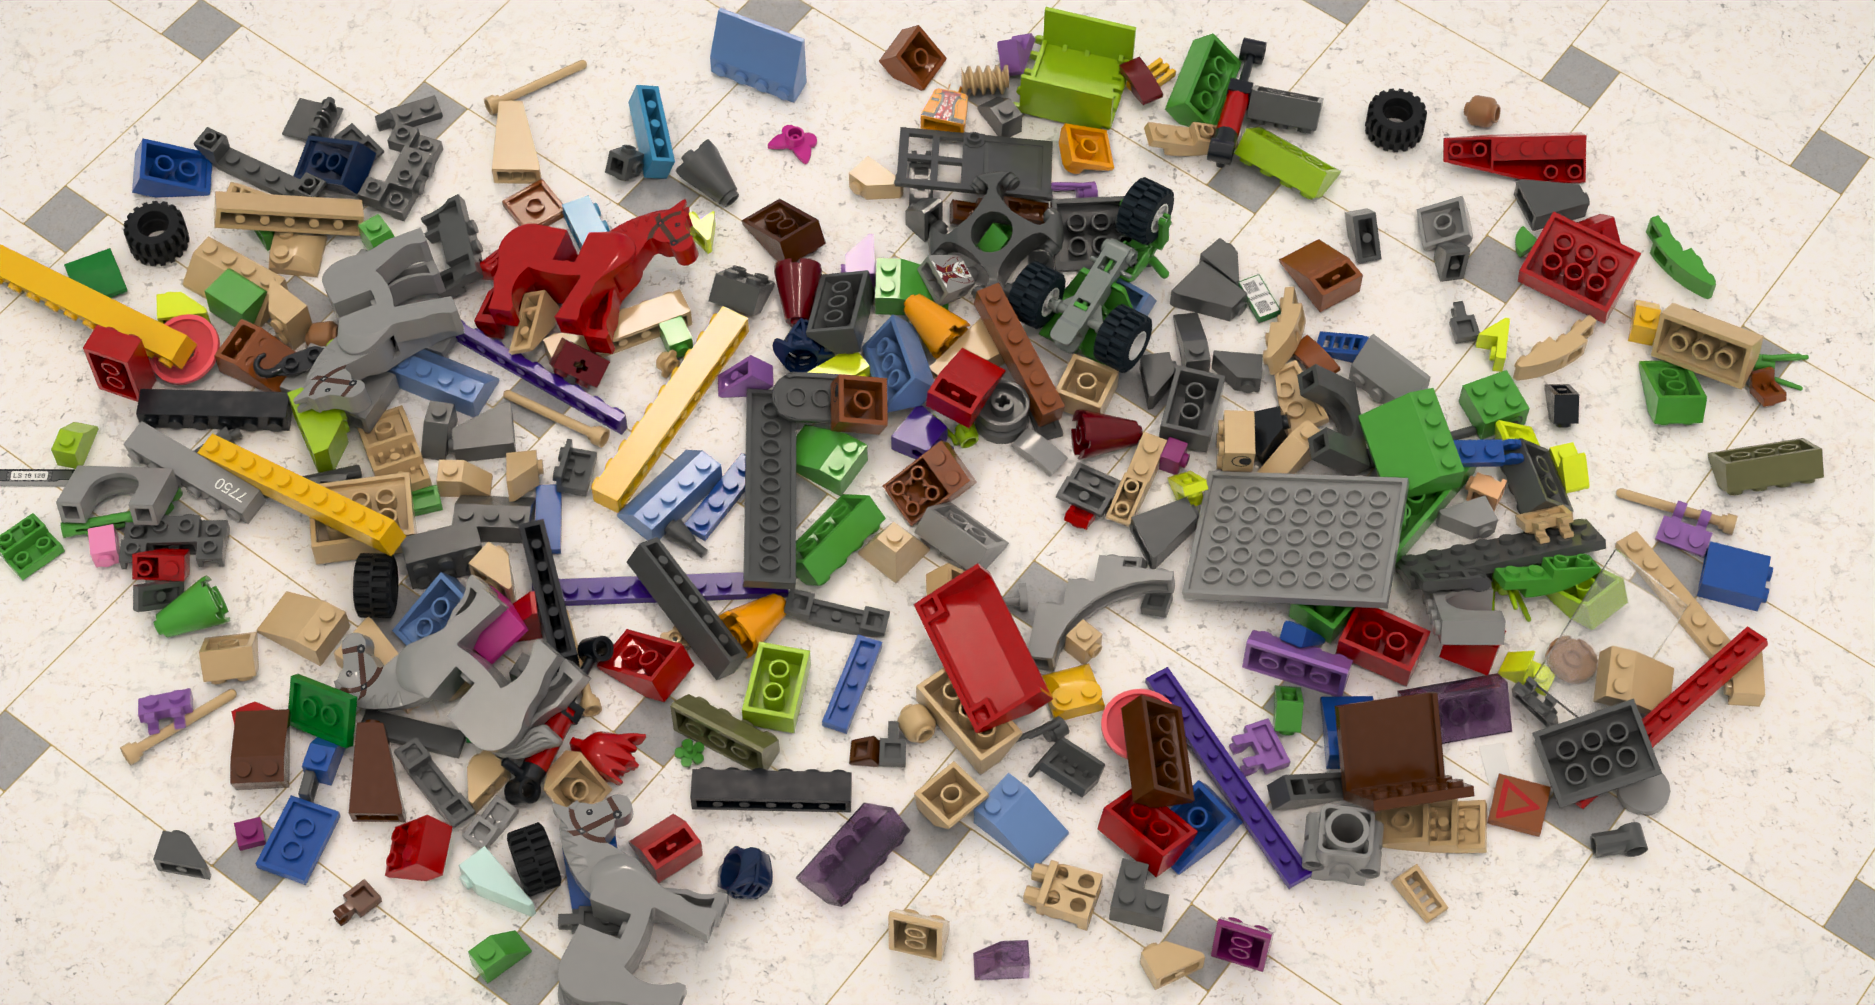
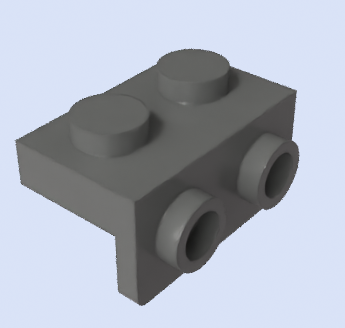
M567 439L565 447L560 448L558 456L560 465L554 468L553 481H556L557 492L586 497L597 461V452L573 448L572 439Z
M1065 737L1059 739L1056 749L1042 761L1039 770L1083 798L1099 782L1105 763Z

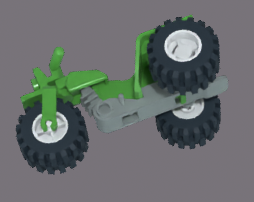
M1146 177L1140 178L1135 182L1124 198L1121 199L1116 220L1117 231L1131 238V242L1128 243L1125 240L1122 243L1114 238L1105 239L1101 246L1099 257H1090V260L1095 262L1091 270L1083 267L1066 288V280L1062 273L1037 261L1028 264L1017 276L1008 297V301L1019 321L1034 329L1042 328L1039 335L1054 342L1057 348L1069 354H1076L1077 352L1121 373H1126L1132 369L1148 346L1152 332V319L1133 309L1125 287L1116 282L1119 278L1127 282L1135 281L1148 264L1153 267L1161 278L1166 279L1169 277V271L1154 254L1157 249L1162 251L1164 245L1169 241L1174 192Z

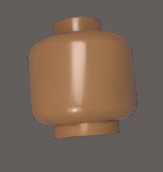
M1475 95L1470 102H1466L1464 107V115L1467 116L1469 124L1489 128L1494 123H1497L1500 117L1501 107L1497 104L1496 99L1492 97Z
M334 321L313 323L305 335L307 346L310 343L326 346L330 340L337 337L338 325Z

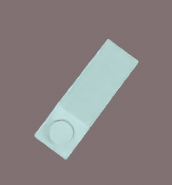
M485 846L459 864L461 872L459 879L466 889L472 888L477 895L532 917L536 914L532 900Z

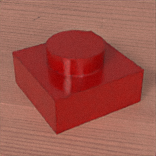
M1071 505L1066 511L1064 520L1076 528L1087 530L1095 520L1096 515Z

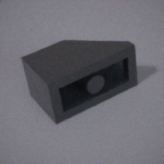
M1545 384L1544 390L1550 421L1556 424L1557 427L1562 428L1571 427V424H1579L1580 394L1570 384Z
M1280 406L1254 411L1255 450L1262 466L1288 437V429H1291L1289 415L1284 414Z

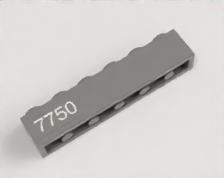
M143 421L140 422L123 444L129 452L127 456L137 464L143 462L147 465V468H173L178 487L180 485L187 488L186 491L197 499L200 496L206 499V503L216 510L220 508L225 510L226 514L236 522L242 520L249 524L266 502L262 492L256 487Z

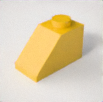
M1635 299L1628 341L1653 345L1661 312L1659 304Z

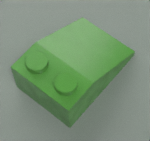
M877 258L875 314L906 315L904 313V302L913 294L915 296L921 294L935 302L917 270L921 264L901 258ZM948 304L942 306L948 310Z
M1639 361L1647 410L1654 424L1682 423L1692 425L1693 423H1703L1707 396L1693 371L1666 361Z
M805 424L796 436V473L838 496H841L868 461V445L846 433Z

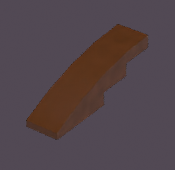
M1004 196L1005 204L1014 213L1037 225L1045 223L1043 215L1049 208V203ZM978 198L975 203L952 199L950 203V224L960 225L972 215L983 198Z

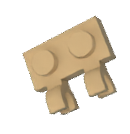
M1564 505L1515 515L1516 525L1525 533L1534 534L1539 544L1550 542V538L1545 531L1546 528L1550 527L1558 528L1560 535L1564 539L1574 537V532L1569 526V523L1574 522L1573 513Z

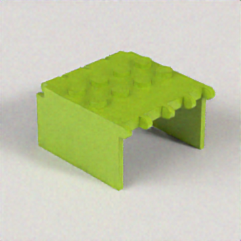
M1045 7L1043 36H1035V43L1041 45L1039 52L1031 51L1029 58L1035 61L1033 69L1025 68L1021 76V85L1016 90V93L1020 95V103H1013L1024 114L1067 124L1110 129L1127 81L1120 73L1119 65L1134 58L1136 27Z

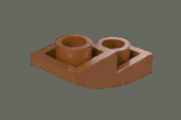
M1308 335L1300 340L1297 349L1292 355L1306 369L1317 364L1334 373L1341 370L1334 359Z

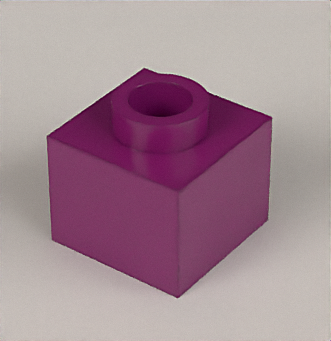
M1169 437L1160 456L1159 470L1177 475L1181 467L1186 468L1190 458V454H1187L1188 443Z

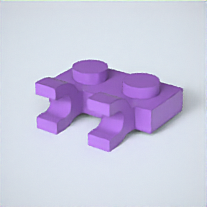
M1678 500L1672 517L1664 515L1655 540L1703 558L1713 534L1706 531L1712 512L1702 509L1696 527L1681 521L1688 504Z
M190 688L158 695H149L138 699V717L141 723L145 722L148 724L149 735L160 733L159 719L168 717L174 718L175 730L186 728L185 714L193 712V695Z
M1269 718L1246 725L1243 730L1244 734L1232 736L1231 740L1233 743L1229 744V748L1233 755L1243 752L1250 746L1255 753V756L1246 757L1242 760L1244 765L1240 766V770L1245 777L1254 774L1261 768L1266 775L1289 767L1291 761Z

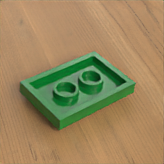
M301 674L292 675L290 678L288 703L290 726L341 747H352L354 744L357 696Z

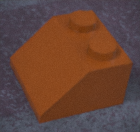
M920 25L902 29L879 62L894 79L922 91L927 87L947 58Z

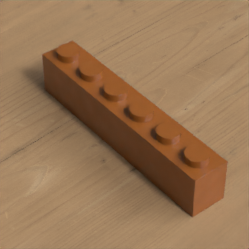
M999 282L978 290L974 306L1015 383L1026 390L1029 396V409L1038 426L1042 427L1061 419L1065 405Z

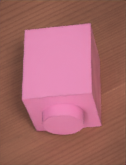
M114 525L88 529L90 555L95 566L110 567L113 564L119 563V537Z

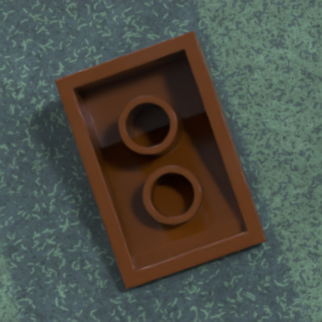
M780 198L741 220L742 225L777 261L792 258V263L798 262L800 258L816 252L819 247L826 244L819 220Z
M290 710L236 711L230 761V784L236 790L289 788Z

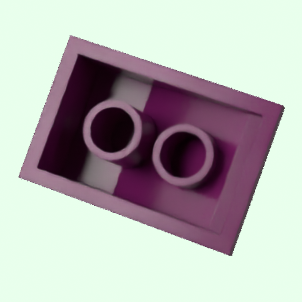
M1220 917L1216 925L1211 956L1263 972L1274 932L1269 931L1264 926L1244 924L1241 920L1234 917Z

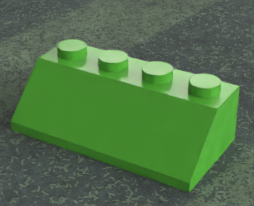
M1214 33L1192 41L1165 110L1181 125L1189 127L1192 122L1217 125L1226 99L1230 79H1236L1242 64Z
M842 494L796 541V577L806 585L821 586L830 579V575L847 562L846 558L852 552L860 549L864 544L863 541L869 535L879 530L880 524L886 518L870 495Z

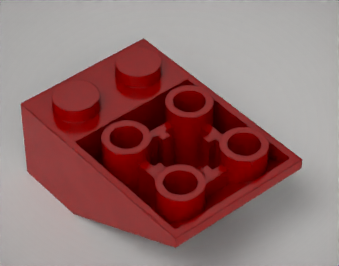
M961 348L931 385L927 392L926 406L970 429L1006 370Z

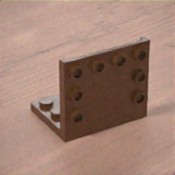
M1437 692L1335 706L1344 801L1375 812L1475 796L1473 785L1464 783L1463 779H1452L1451 775H1445Z

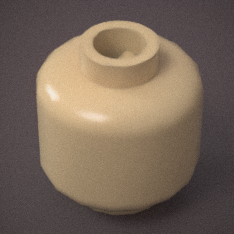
M909 704L901 710L897 721L899 729L907 740L924 743L934 735L936 721L924 705Z

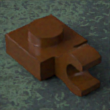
M363 879L343 894L346 902L333 910L334 919L340 926H343L352 918L354 913H357L360 918L379 905L382 902V898Z

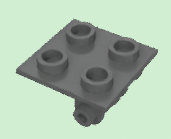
M332 97L323 99L322 103L299 98L282 135L307 141L309 135L330 138L344 109L336 107L335 99Z

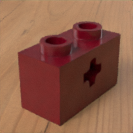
M563 337L549 362L555 368L554 373L564 378H567L569 374L577 378L575 383L587 389L590 385L598 387L610 363L606 358ZM575 361L583 364L582 369L574 366Z

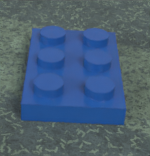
M291 795L255 863L257 868L306 885L341 817L340 812Z

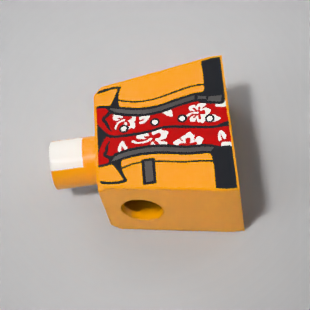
M949 84L948 90L940 88L934 90L921 112V129L965 132L968 96L961 93L962 87L959 84Z

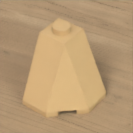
M892 522L858 551V555L893 582L897 583L930 551V548L907 530Z

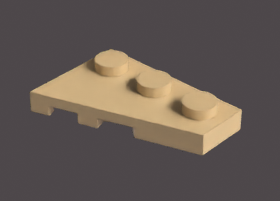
M1297 360L1285 364L1274 374L1279 406L1284 414L1289 415L1291 422L1288 436L1307 419L1316 427L1329 422V417L1322 406L1300 395L1297 375L1303 371Z

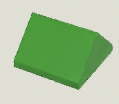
M231 268L221 274L205 290L209 311L233 327L238 324L240 319L254 324L267 294L266 290Z

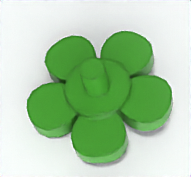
M685 739L682 741V747L675 749V757L681 759V765L684 767H690L692 760L697 765L701 764L704 761V756L701 754L705 749L704 745L701 742H696L693 745L691 739Z

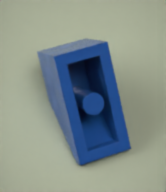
M319 737L315 738L310 743L302 763L303 772L305 770L314 771L319 783L332 786L346 748Z

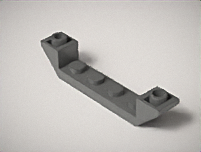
M206 127L193 143L218 170L272 195L317 197L327 184L326 181L307 172L301 179H298L230 147L226 135L209 127Z

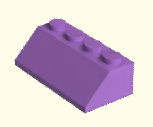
M1253 630L1246 642L1242 668L1332 696H1343L1353 660L1341 654L1324 652L1315 646L1300 648L1282 641L1279 637L1273 636L1267 631Z

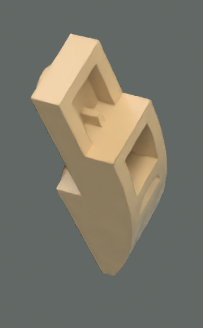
M1148 122L1144 130L1149 146L1163 148L1165 155L1201 156L1208 154L1210 141L1214 136L1217 125L1192 122L1188 128Z
M1285 287L1284 297L1280 298L1281 315H1278L1277 322L1270 323L1269 333L1265 335L1267 350L1263 351L1264 365H1268L1270 375L1276 374L1288 362L1297 349L1305 329L1306 318L1302 303H1298L1295 287Z
M1588 315L1582 321L1580 319L1576 321L1571 330L1566 335L1564 333L1561 334L1556 341L1549 336L1543 342H1537L1527 356L1522 355L1516 361L1513 378L1518 381L1541 377L1574 362L1584 354L1588 342L1587 338L1593 334L1597 320Z
M1143 432L1128 470L1124 473L1107 512L1106 519L1130 527L1131 517L1137 515L1158 471L1160 456L1167 440Z

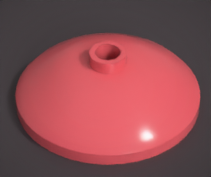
M193 314L174 317L164 324L187 335L197 344L192 352L194 353L193 356L188 359L182 370L175 366H172L170 369L158 362L159 358L155 356L152 359L149 358L155 374L162 380L174 385H185L201 379L211 370L216 362L214 355L220 348V340L214 326L205 318Z
M1132 689L1118 694L1107 704L1102 714L1101 730L1105 742L1116 754L1128 759L1121 708L1141 694L1172 704L1163 695L1147 689Z

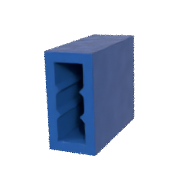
M1710 541L1704 556L1697 597L1758 611L1761 602L1766 603L1769 594V588H1765L1766 581L1770 582L1773 573V567L1769 566L1771 556Z

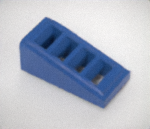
M1320 331L1317 343L1332 358L1353 363L1369 337L1358 334ZM1325 340L1330 341L1328 347H1323ZM1334 343L1339 344L1338 348H1333ZM1343 346H1348V349H1343Z
M1292 621L1284 622L1280 634L1282 641L1300 648L1322 645L1326 640L1314 631Z

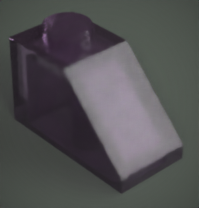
M1028 940L1000 941L974 952V980L1029 978L1030 957Z

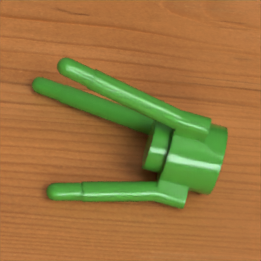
M1800 353L1759 354L1753 371L1770 366L1775 369V361L1807 360L1809 356L1801 355ZM1775 377V382L1799 391L1803 390V387Z

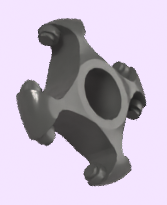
M996 171L977 175L970 185L971 188L978 194L980 192L985 193L986 191L987 194L983 197L972 215L950 233L947 231L948 226L941 219L936 220L930 225L928 238L929 255H948L952 252L961 253L981 265L987 272L989 283L987 286L978 285L972 290L971 295L974 299L978 290L998 282L1008 299L1013 283L1006 284L1007 280L1020 262L1033 250L1044 244L1046 246L1044 250L1052 257L1062 250L1064 227L1060 212L1052 207L1048 208L1043 215L1045 223L1037 225L1014 213L1005 204L1003 199L1007 190H1015L1020 185L1019 178L1012 172ZM992 223L1006 224L1013 228L1010 241L1001 250L983 252L977 246Z

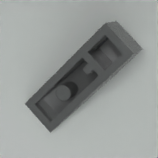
M1198 313L1173 315L1182 366L1209 372L1211 362L1209 347Z
M1341 772L1283 775L1267 785L1273 811L1294 810L1343 800Z

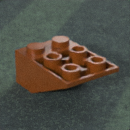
M1320 239L1279 259L1280 264L1319 312L1360 292L1363 274L1350 258Z
M240 319L214 357L221 373L264 392H281L280 385L287 376L262 378L255 373L253 362L258 355L266 353V357L261 360L260 366L263 369H270L277 365L285 356L296 352L263 328Z
M941 440L882 487L910 526H913L920 522L927 507L953 501L976 484L977 481L951 445Z

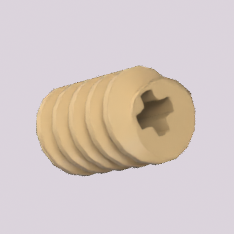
M986 65L984 72H982L980 66H976L975 72L972 71L971 66H967L964 73L961 67L963 94L967 95L968 89H971L973 96H975L977 90L980 89L982 95H985L987 88H989L991 94L994 95L996 88H999L1001 95H1003L1005 89H1009L1008 65H1004L1003 71L1000 70L999 65H995L993 72L989 65Z

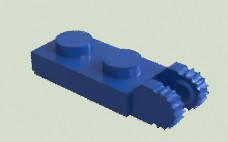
M1502 439L1453 440L1463 467H1500L1503 465H1515L1524 461V456L1521 453L1504 455V450H1516L1522 446L1521 441L1518 439H1506L1504 441Z

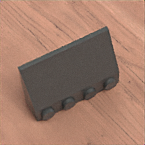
M1124 196L1051 200L1050 207L1061 213L1064 227L1062 250L1057 255H1054L1056 271H1077L1083 267L1091 270L1095 262L1091 261L1090 257H1099L1101 246L1107 238H1114L1122 243L1125 240L1128 243L1131 242V238L1119 233L1116 228L1117 214L1121 199Z
M1634 699L1532 733L1534 744L1559 808L1662 774Z

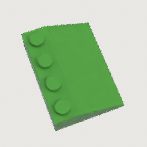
M1434 388L1409 392L1358 416L1378 476L1408 478L1409 489L1407 498L1461 487L1465 470Z

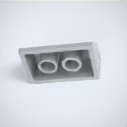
M1375 334L1369 337L1351 365L1349 379L1355 382L1356 387L1362 388L1370 394L1374 401L1381 404L1390 402L1409 392L1428 389L1431 376Z
M951 502L927 507L914 532L921 537V541L924 544L934 546L940 550V554L944 558L954 560L961 565L960 568L964 571L977 563L987 569L1009 544V542Z

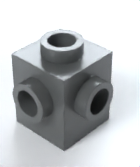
M622 145V147L610 150L605 173L619 180L629 181V179L639 176L642 172L644 154L636 151V148L631 145Z

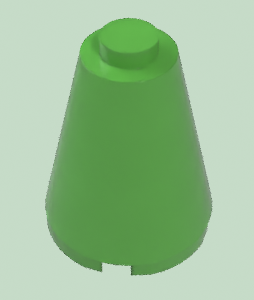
M206 575L200 578L156 614V620L153 623L159 635L164 634L168 638L230 622V617H225L224 615L229 612L217 586L211 588L208 584L211 581L209 576Z

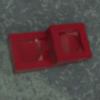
M1140 56L1119 65L1120 73L1130 83L1131 92L1142 105L1163 97L1159 84Z

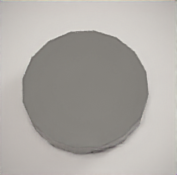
M1663 773L1619 788L1616 791L1617 798L1624 808L1631 813L1637 815L1638 813L1645 814V816L1660 812L1666 806L1671 792L1669 781Z

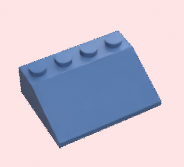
M719 8L710 54L711 72L720 77L732 79L739 84L756 88L760 92L772 94L781 100L795 103L807 83L805 39Z

